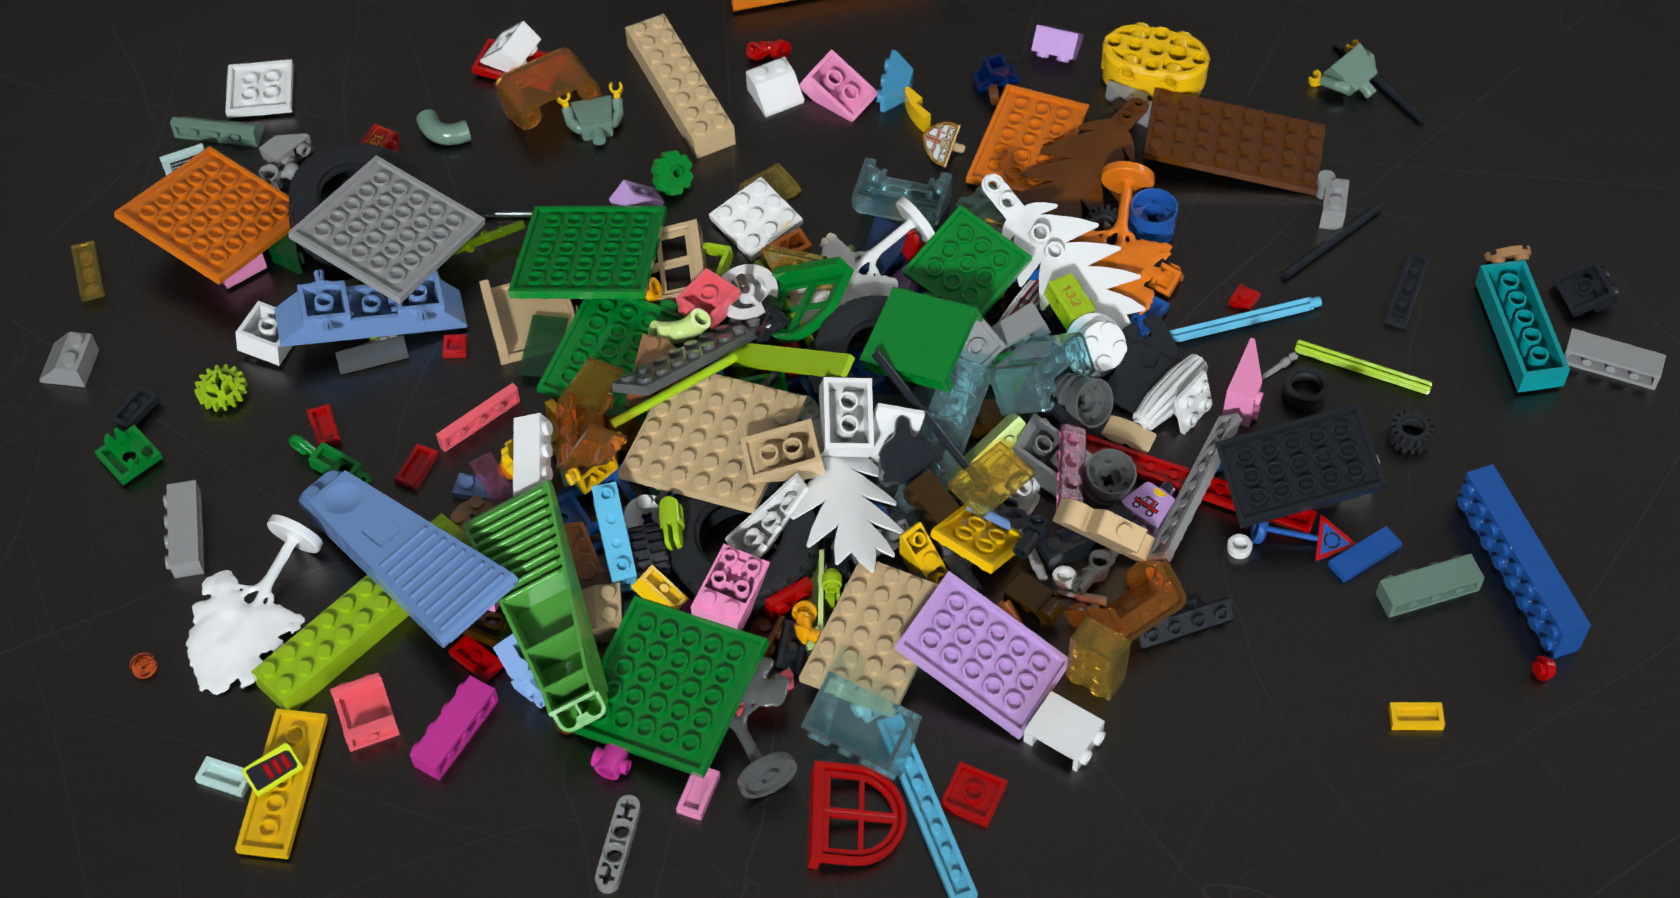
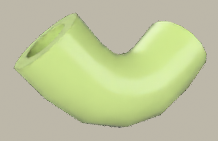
M694 309L685 318L677 321H652L648 329V335L666 338L673 345L685 343L695 339L708 329L711 319L704 310Z

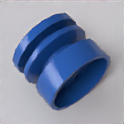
M1148 188L1135 194L1131 201L1128 228L1134 234L1136 240L1144 239L1159 243H1169L1174 236L1175 222L1178 214V203L1175 197L1159 188Z

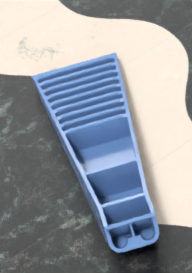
M333 470L325 473L299 496V506L309 517V522L323 531L442 648H445L519 582L512 572L346 470L343 472Z

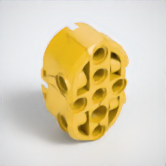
M1139 22L1118 27L1105 37L1101 69H1103L1102 75L1106 85L1108 80L1147 92L1150 95L1149 100L1151 101L1155 87L1199 96L1206 83L1210 56L1205 45L1188 32H1174L1165 27H1149L1147 24Z

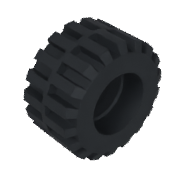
M658 522L628 528L627 533L637 574L636 581L651 564L671 581L672 576L663 532Z

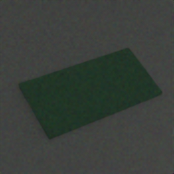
M543 315L532 316L518 375L543 376L566 333L569 318Z

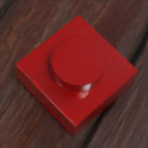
M1240 284L1231 296L1229 305L1243 312L1252 311L1260 299L1261 293Z

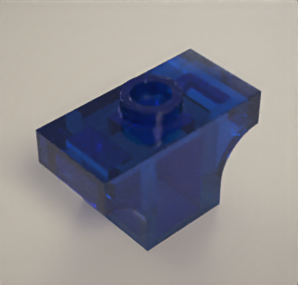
M1004 53L983 57L981 67L972 72V79L978 93L989 91V84L996 83L997 88L1006 87L1007 84H1019L1020 77L1013 62H1007Z

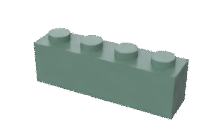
M1472 554L1456 555L1450 560L1441 563L1433 562L1421 569L1413 568L1407 570L1404 574L1386 576L1380 580L1376 595L1388 618L1480 591L1484 576Z

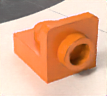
M1162 262L1159 267L1164 277L1160 280L1152 278L1148 286L1170 298L1178 282H1182L1184 276L1181 272L1182 269L1173 263L1167 265Z

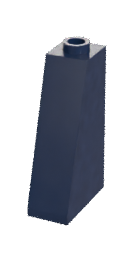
M877 215L863 252L875 247L896 230L899 225ZM907 233L885 250L877 259L876 267L881 276L890 277L905 262L906 257L901 250ZM870 263L864 264L859 269V273L866 275L869 271Z

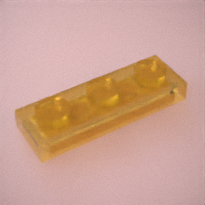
M94 241L71 246L82 301L85 302L104 297L105 291Z

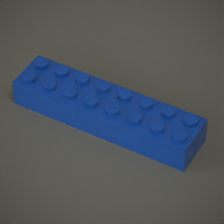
M1493 464L1467 472L1457 497L1458 506L1467 515L1470 527L1476 530L1482 547L1492 557L1494 567L1502 574L1505 586L1515 596L1518 608L1524 611L1530 628L1540 638L1543 650L1548 652L1552 659L1578 651L1591 624Z

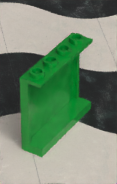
M893 287L859 360L866 371L887 376L872 357L873 353L880 350L904 381L951 393L954 386L950 379L951 374L975 321L982 322L983 317L978 308L971 303L961 304L950 298L941 299L930 293L924 292L921 294L906 287L902 289Z

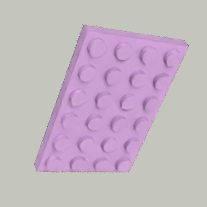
M950 571L942 579L894 647L895 650L1017 739L1024 735V729L1072 662L1066 655Z

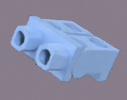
M511 634L495 645L493 649L508 675L513 679L511 682L513 687L531 702L534 701L536 706L542 708L545 706L542 693L514 634Z

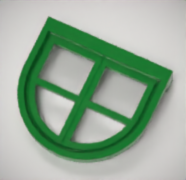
M840 256L776 267L772 276L780 283L777 300L784 314L794 312L795 314L787 330L781 329L776 333H772L771 336L778 342L792 343L815 332L823 325V321L837 308L854 270ZM834 283L826 301L809 303L817 286ZM807 288L799 305L782 308L791 290ZM821 308L809 321L799 326L805 311Z

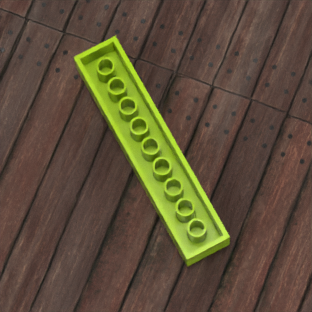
M443 513L430 522L473 548L467 534ZM366 575L253 669L251 673L257 686L281 709L297 711L409 615Z

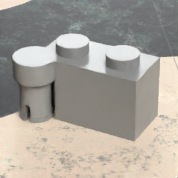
M1323 170L1319 172L1317 177L1318 191L1316 196L1322 199L1319 228L1338 231L1343 227L1346 214L1349 180L1336 178L1332 171Z

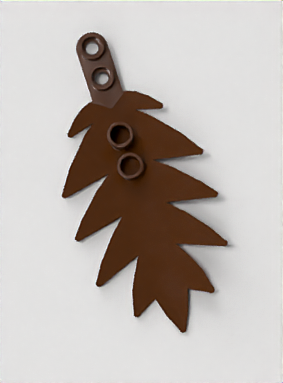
M1131 98L1110 120L1099 119L1078 125V130L1089 132L1061 140L1041 149L1040 154L1068 159L1055 161L1022 172L1021 177L1049 181V183L1038 185L1015 195L1022 204L1046 202L1058 205L1057 208L1043 214L1082 219L1081 201L1089 212L1094 207L1098 208L1099 205L1104 207L1100 180L1102 169L1109 163L1124 161L1123 151L1130 162L1135 161L1134 145L1129 130L1147 113L1149 108L1147 102L1141 98ZM1110 190L1119 203L1121 194ZM1104 220L1097 221L1100 227L1104 226Z

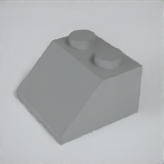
M69 331L53 344L40 376V383L85 387L99 352L92 334Z

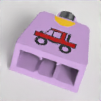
M1146 482L1125 497L1122 503L1134 518L1133 523L1147 529V534L1156 538L1175 501L1172 497L1175 488L1169 482H1164L1159 488L1151 482Z

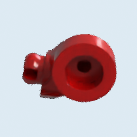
M777 39L775 42L752 41L747 45L746 54L752 60H764L763 58L768 54L775 60L785 57L787 60L791 54V45L782 39Z

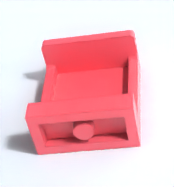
M380 673L367 674L361 679L349 683L344 682L330 689L350 752L400 735Z

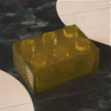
M1086 616L1070 638L1066 676L1074 684L1088 688L1095 696L1103 697L1110 701L1125 679L1131 641Z

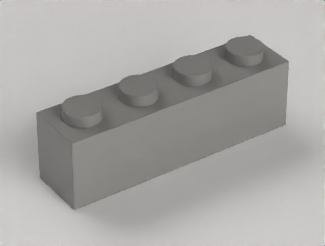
M1033 302L1021 306L1015 313L1000 319L997 324L991 327L1006 344L1002 351L1011 350L1012 353H1019L1051 333ZM995 358L977 374V378L986 373V370L991 367L992 363H996Z
M1573 328L1564 350V356L1569 366L1652 390L1656 389L1661 378L1666 355L1656 351L1643 349L1632 344L1622 343Z
M196 480L167 484V494L163 495L164 506L167 509V514L164 515V524L166 529H168V534L164 535L165 546L168 549V555H165L167 570L171 569L175 578L205 574L202 495Z

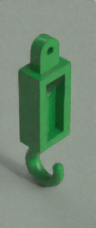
M300 435L290 436L289 444L293 449L302 455H307V453L310 455L308 461L311 468L325 474L333 470L339 471L342 466L351 469L349 473L371 486V477L363 471L362 463L324 442L316 448Z

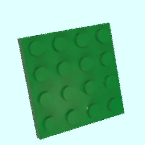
M960 205L902 270V274L925 292L937 298L942 296L943 299L950 298L957 303H971L975 305L982 317H984L1030 264L1032 256Z

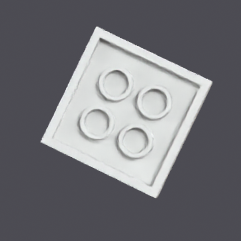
M292 59L228 65L227 118L292 112L294 72Z
M759 177L709 213L710 220L751 262L761 255V248L803 224V219L762 177Z

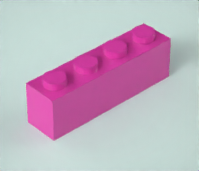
M471 675L465 682H462L458 686L453 699L443 706L437 720L430 723L421 741L416 742L412 747L410 757L414 767L440 780L499 701L495 688Z

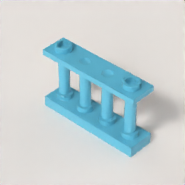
M616 482L592 486L594 507L611 583H620L622 594L635 592L632 589V585L636 582L637 574Z

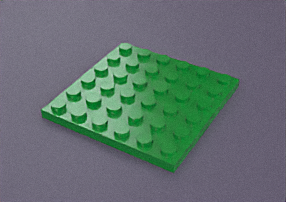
M535 206L509 285V298L645 299L667 215L666 206Z
M583 299L537 386V392L586 411L591 406L600 408L605 414L620 415L631 409L626 407L627 393L613 392L611 383L620 379L622 374L633 372L642 335H648V329L652 321L671 322L683 319L684 317L680 313L643 299ZM708 328L703 333L712 332V330ZM684 343L675 344L674 346L681 348L684 346ZM649 411L634 417L638 421L640 428Z
M634 596L601 660L609 690L606 692L608 697L606 711L602 717L573 731V733L604 744L618 746L629 753L704 779L770 643L766 638Z

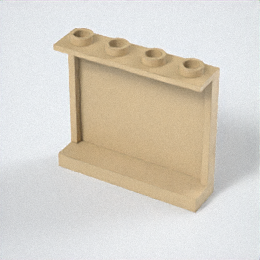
M488 279L479 281L501 365L556 352L578 310L577 305H572L571 303L574 299L509 298L508 289L510 283L490 288Z

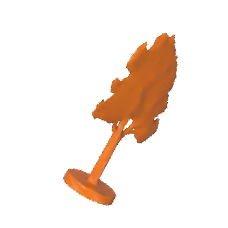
M1116 161L1104 166L1100 177L1102 184L1106 188L1121 194L1116 223L1109 230L1095 231L1093 229L1068 242L1107 244L1106 240L1108 237L1117 233L1115 246H1120L1121 250L1089 266L1108 267L1140 274V279L1107 290L1127 296L1145 307L1144 311L1139 312V315H1142L1150 309V304L1155 294L1154 290L1145 287L1144 284L1150 281L1151 278L1160 280L1164 277L1160 267H1154V265L1162 258L1166 260L1171 255L1170 250L1172 246L1166 242L1159 243L1144 239L1136 240L1134 234L1129 231L1128 218L1132 195L1137 194L1141 190L1153 188L1155 175L1152 170L1142 164L1130 161ZM1126 236H1129V242H1126Z

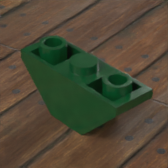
M288 232L283 238L269 247L272 260L297 274L303 273L301 264H305L303 251H299V247H302V245L291 240Z

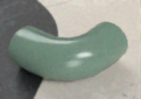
M431 109L421 111L417 116L416 121L423 134L438 144L455 145L471 141L470 132L465 120L449 124L443 123L439 120L436 111Z

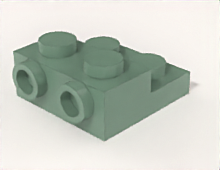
M989 184V187H990L991 189H995V188H996L995 186ZM982 186L978 187L972 195L961 197L957 204H955L956 209L962 205L982 221H984L985 217L996 220L1003 225L1006 221L1005 217L985 194ZM1003 200L1004 206L1009 207L1011 205L1007 200Z

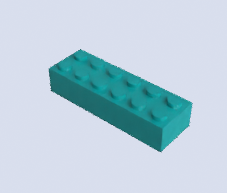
M1526 260L1481 265L1475 284L1517 392L1564 386L1570 368Z

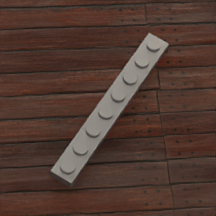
M1238 413L1218 417L1155 538L1147 557L1150 564L1170 562L1189 523L1192 521L1207 488L1211 484L1212 478L1220 466L1221 462L1215 442L1235 436L1243 420Z

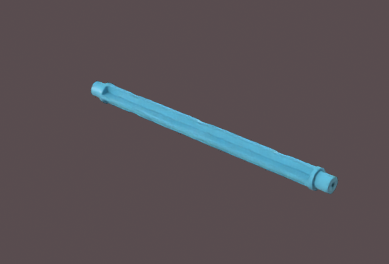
M1320 296L1306 297L1169 330L1175 343L1310 311L1315 307L1322 306V300Z

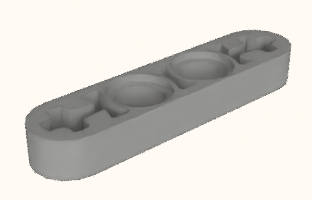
M633 795L622 796L618 800L595 874L597 888L603 893L610 894L615 892L622 879L641 815L640 802ZM629 804H632L633 809H630L628 814L629 820L625 819L626 814L624 808H627ZM624 826L629 829V833L625 837H617L614 834L615 830L618 827ZM613 850H618L622 853V857L617 861H610L607 858L608 854ZM608 868L612 869L611 877L613 881L604 884L603 879L607 878Z

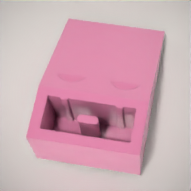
M723 544L691 605L692 615L743 630L770 562Z

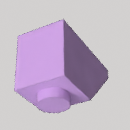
M623 180L609 198L613 206H662L664 204L655 188Z

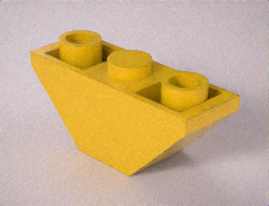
M921 522L915 523L899 535V554L912 575L920 573L933 583L940 584L948 570Z

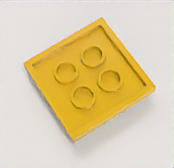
M966 503L935 526L931 531L930 537L958 553L960 557L979 566L980 569L992 574L1015 555L1013 547L1021 537L1020 532L1014 528H1011L1009 531L966 510L968 503Z

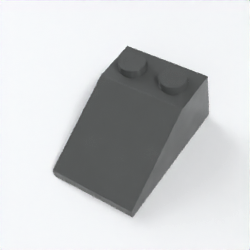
M1035 413L1030 417L1012 448L1038 484L1060 501L1074 489L1089 459L1093 455Z

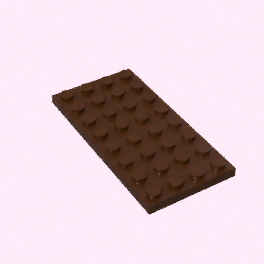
M1155 87L1142 158L1316 196L1318 191L1317 177L1321 167L1326 124Z

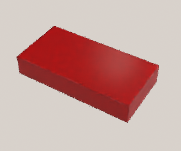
M330 404L306 410L317 447L322 442L331 447L342 444Z
M417 443L395 476L394 483L416 492L439 456L438 451Z

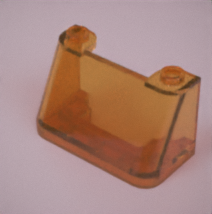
M564 47L500 75L496 80V89L506 116L525 131L539 124L542 117L539 106L576 89L579 96L587 101L602 95L597 82L574 52Z
M1167 559L1139 561L1126 572V582L1130 591L1102 609L1098 604H1092L1088 607L1084 603H1074L1063 612L1072 626L1105 648L1120 649L1180 610L1186 603V593Z

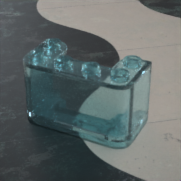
M1081 332L1029 338L997 363L989 373V382L992 385L1001 415L1049 411L1055 406L1054 402H1050L1051 393L1057 390L1054 382L1055 377H1061L1066 373H1075L1087 377L1095 372L1086 339Z

